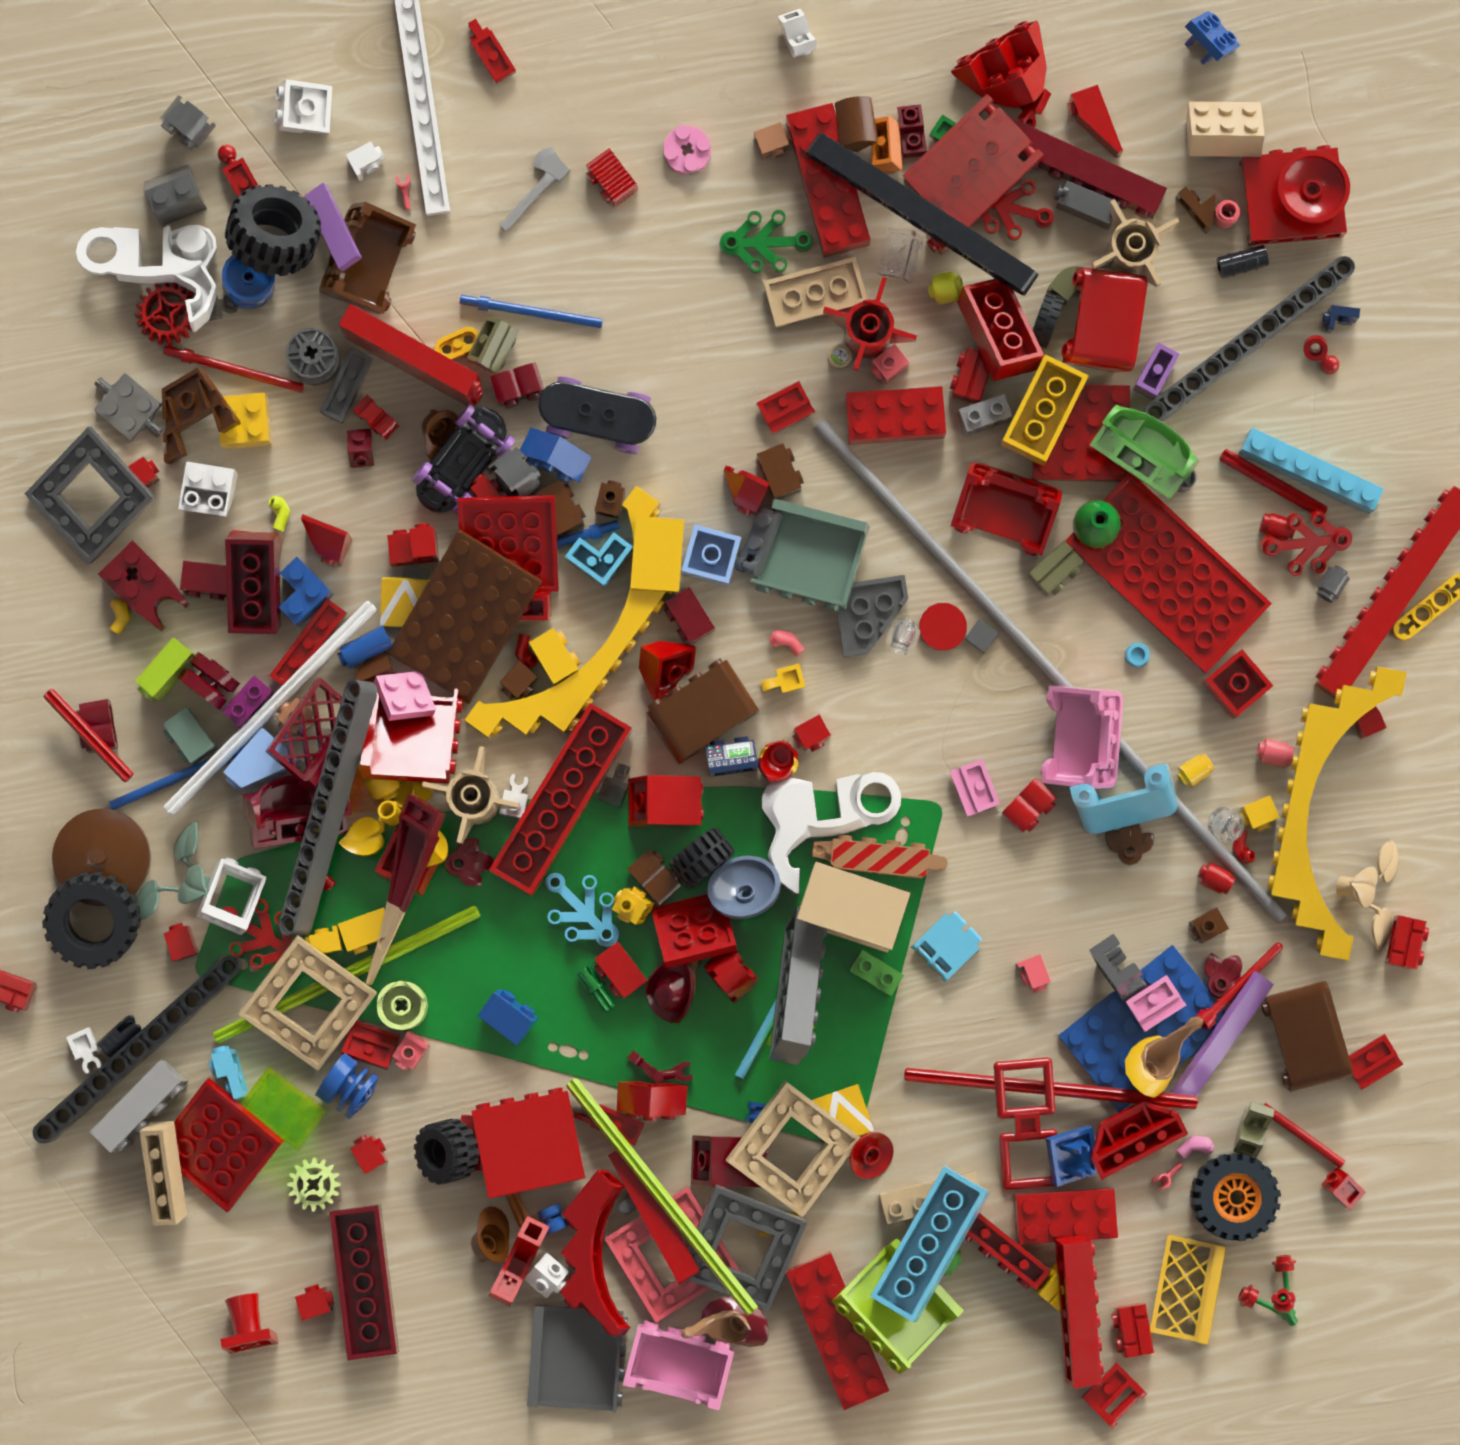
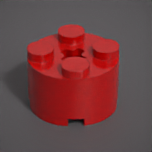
M736 951L715 956L703 966L718 987L729 996L728 998L733 1004L756 986V982L759 981L751 969L746 965L742 967L741 964L744 960Z

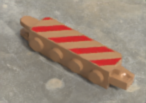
M838 835V839L833 838L832 841L814 842L812 857L830 861V865L833 868L840 870L922 879L928 874V870H945L948 864L945 856L940 857L939 855L930 854V849H925V844L911 843L910 847L901 846L900 841L886 840V844L876 843L877 839L862 837V842L852 841L853 836Z

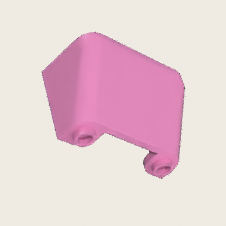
M1049 686L1046 701L1050 709L1057 710L1054 755L1053 758L1047 759L1041 767L1042 783L1063 786L1088 784L1094 789L1112 788L1118 776L1123 711L1121 692Z

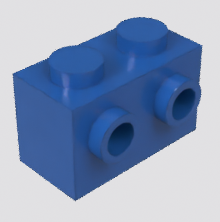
M501 989L492 994L477 1015L515 1045L524 1040L539 1019L534 1015L535 1012L532 1008L525 1004L521 1005L515 1000V996L507 990L502 991Z

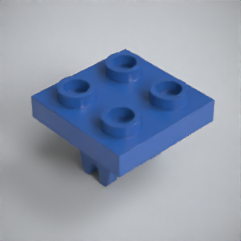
M1210 11L1190 20L1185 26L1192 36L1184 45L1188 48L1198 40L1208 51V54L1200 61L1203 65L1212 58L1219 61L1235 52L1241 46L1237 42L1236 36L1231 31L1226 30L1222 26L1219 17L1214 13H1210Z
M1086 1125L1045 1138L1052 1185L1059 1187L1098 1174L1091 1160L1095 1142L1093 1127Z

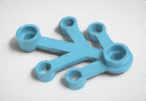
M550 874L546 878L548 890L553 893L558 892L577 912L551 910L548 913V921L551 924H559L560 922H588L595 929L578 930L575 927L567 928L565 938L570 942L578 939H596L604 947L615 944L619 938V931L612 924L613 895L605 892L600 896L599 901L603 906L601 922L595 916V887L597 886V880L594 876L587 875L583 878L582 884L585 888L584 905L565 886V879L561 874ZM553 878L560 880L558 887L551 886ZM592 878L594 885L587 887L585 885L586 879ZM606 895H609L612 899L608 905L602 902V898ZM554 912L560 915L559 920L553 922L550 918ZM575 930L577 932L576 938L570 939L567 935L568 932ZM604 930L611 931V937L609 939H604L602 937V932Z

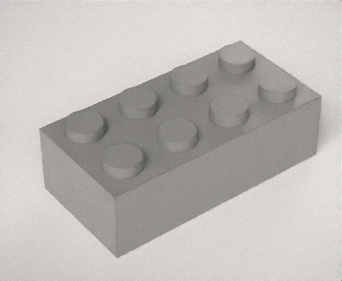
M160 1060L102 1118L90 1133L110 1153L124 1152L134 1142L131 1138L135 1134H139L140 1130L150 1123L149 1120L153 1116H160L168 1108L169 1105L166 1103L171 1098L176 1099L185 1091L186 1087L184 1084L187 1080L168 1061Z

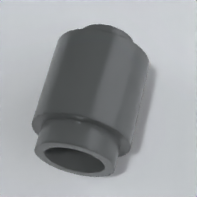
M1337 565L1334 568L1328 567L1317 586L1316 594L1325 601L1333 603L1335 599L1339 598L1350 580L1347 576L1348 572Z

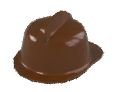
M432 409L422 422V434L425 437L426 453L430 460H432L457 426L455 421L458 416L451 410L437 411Z
M489 1206L483 1209L479 1215L477 1231L471 1239V1247L478 1258V1262L492 1261L501 1263L508 1257L509 1222L506 1215L497 1207Z

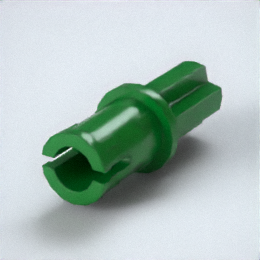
M590 965L577 974L589 990L588 994L593 995L604 1012H608L616 1006L604 988L605 983H601Z

